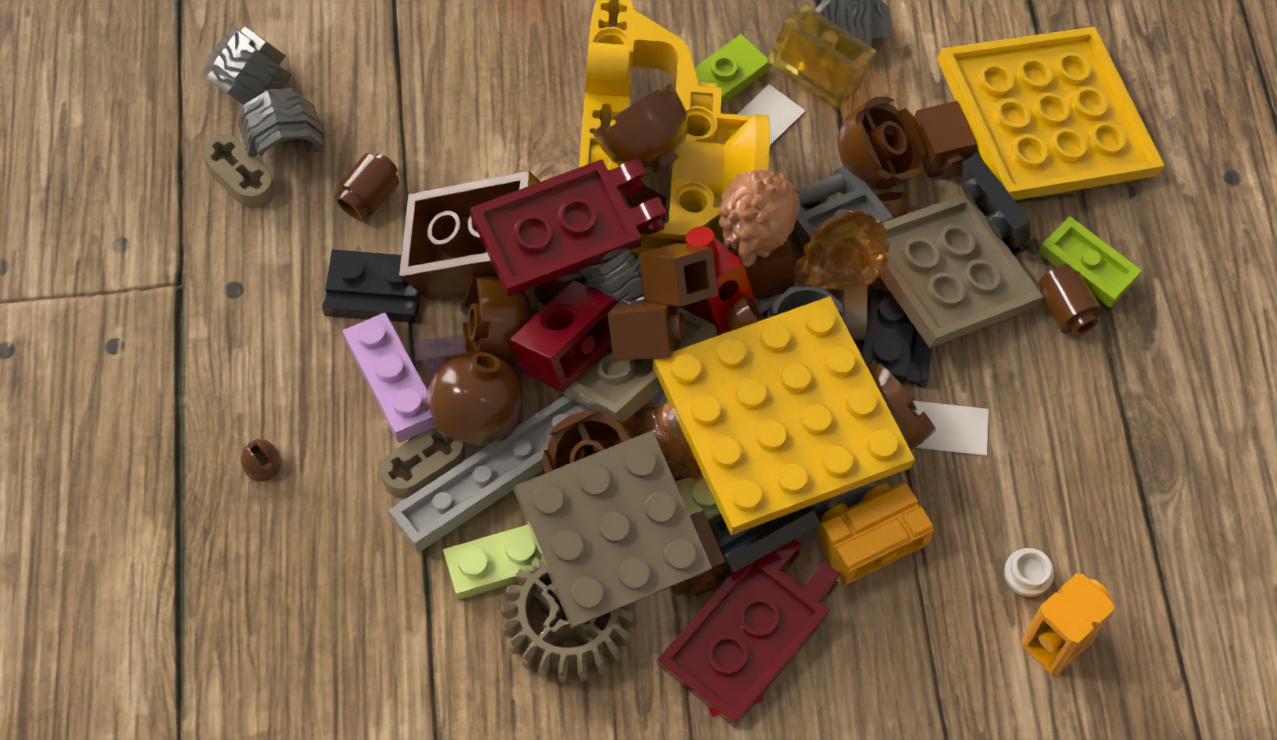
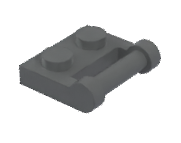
M844 166L834 170L833 176L795 191L799 194L800 210L793 231L816 260L856 243L855 240L862 229L893 219L891 213L866 182L853 175ZM836 193L844 194L807 211L803 209L805 206Z

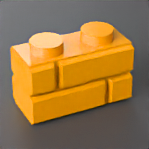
M902 482L891 488L888 483L880 484L864 495L863 502L850 508L845 503L839 504L822 515V522L818 526L816 540L827 560L831 562V567L840 573L839 580L842 585L846 586L929 545L934 532L933 524L923 508L918 505V500L907 483Z
M1076 573L1060 588L1059 592H1055L1040 606L1021 640L1022 647L1051 675L1058 676L1073 662L1075 657H1078L1094 642L1115 610L1109 592L1098 581L1088 579L1084 574Z

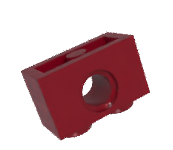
M573 280L510 338L522 372L564 392L612 346L607 313L616 305L615 298Z

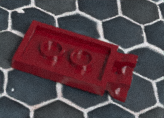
M603 159L470 208V217L508 297L614 257L624 249L632 250L640 247L642 239L640 234L648 235L664 230L665 225L661 218L666 217L667 212L659 196L643 202L634 208H630L625 196L645 190L642 179L646 177L647 172L640 159H632L611 170L607 169Z
M797 539L792 540L767 554L764 558L762 557L735 573L732 572L657 659L659 667L734 728L829 616L830 609L821 602L838 586V581L836 580L839 578L840 573L824 561L805 586L790 575L786 570L800 555L798 549L801 543Z

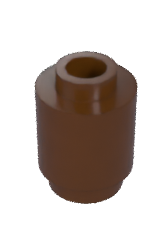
M365 153L338 184V192L334 196L335 202L345 213L356 220L361 221L366 215H373L399 184V178L396 175L398 171L396 165L381 153H377L375 156Z
M1065 264L1053 268L1041 277L1038 284L1041 288L1040 292L1044 296L1042 300L1062 333H1073L1076 336L1082 335L1098 324L1097 318L1102 312V307L1079 271H1074L1071 265Z

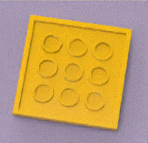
M1096 27L941 49L937 61L955 101L958 100L973 133L980 156L1014 200L1156 177L1165 167Z
M831 296L673 351L671 357L654 358L653 369L731 535L912 468L915 461Z

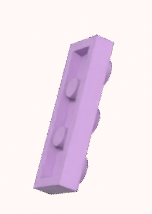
M386 313L342 330L345 341L397 442L401 443L435 428L433 425L434 415L429 409L426 413L424 407L428 391Z

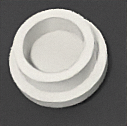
M1024 548L1015 551L1009 556L1004 567V577L1008 586L1014 592L1022 596L1034 597L1048 590L1054 579V568L1049 558L1042 551Z

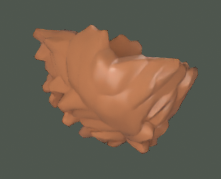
M771 170L746 171L738 174L731 180L722 195V202L718 212L721 216L719 223L723 227L724 246L733 254L738 253L744 267L753 265L758 255L763 258L768 257L770 251L783 246L788 236L794 230L800 210L799 194L795 192L793 183L787 180L784 173L772 172Z

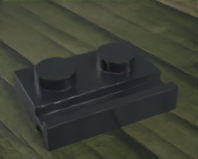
M976 153L962 162L963 181L960 182L961 189L967 199L973 205L977 204L981 209L993 233L1005 242L1015 257L1030 248V244L1027 242L1030 240L1029 218L982 158Z
M332 249L325 286L326 295L322 304L324 316L368 320L386 313L388 319L392 322L416 323V310L419 304L420 293L399 277L401 255Z
M871 289L867 311L866 335L862 349V358L865 364L875 359L877 364L881 363L901 385L909 382L919 384L920 388H926L929 379L932 348L928 347L891 292Z
M809 506L734 535L730 534L721 514L708 520L723 558L729 564L733 573L820 526L814 510Z

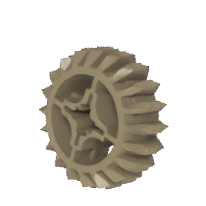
M535 557L532 560L534 573L519 569L516 573L519 585H508L506 589V597L511 602L504 603L501 606L502 617L508 619L502 624L503 635L512 638L509 642L510 652L512 654L524 652L521 661L522 666L526 669L540 662L539 677L543 679L550 675L552 669L558 670V679L562 684L568 680V671H577L578 679L584 683L588 679L587 667L590 666L597 673L603 675L606 672L604 657L618 662L622 658V651L619 646H629L631 644L632 634L627 629L636 625V615L629 611L635 606V602L610 612L609 621L603 631L596 627V619L571 629L568 621L560 619V613L564 610L545 564L541 559ZM535 601L542 605V612L548 616L547 620L543 623L544 630L539 636L535 634L527 620L529 611ZM569 640L583 644L573 648L558 647L563 642Z

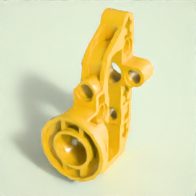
M596 0L590 23L579 167L603 159L608 170L619 167L602 150L593 133L602 125L607 131V128L616 123L613 117L630 106L632 68L663 70L673 78L674 90L680 97L688 114L689 129L686 140L675 150L679 158L670 164L671 179L668 194L667 223H664V230L648 235L640 234L642 237L641 246L630 250L631 255L639 257V253H642L645 249H657L675 243L681 244L686 241L687 233L696 227H708L713 231L715 238L724 239L723 227L719 223L721 216L718 212L725 189L729 186L731 180L740 173L768 170L769 115L722 114V88H718L717 83L698 82L690 49L683 39L634 10L631 0Z

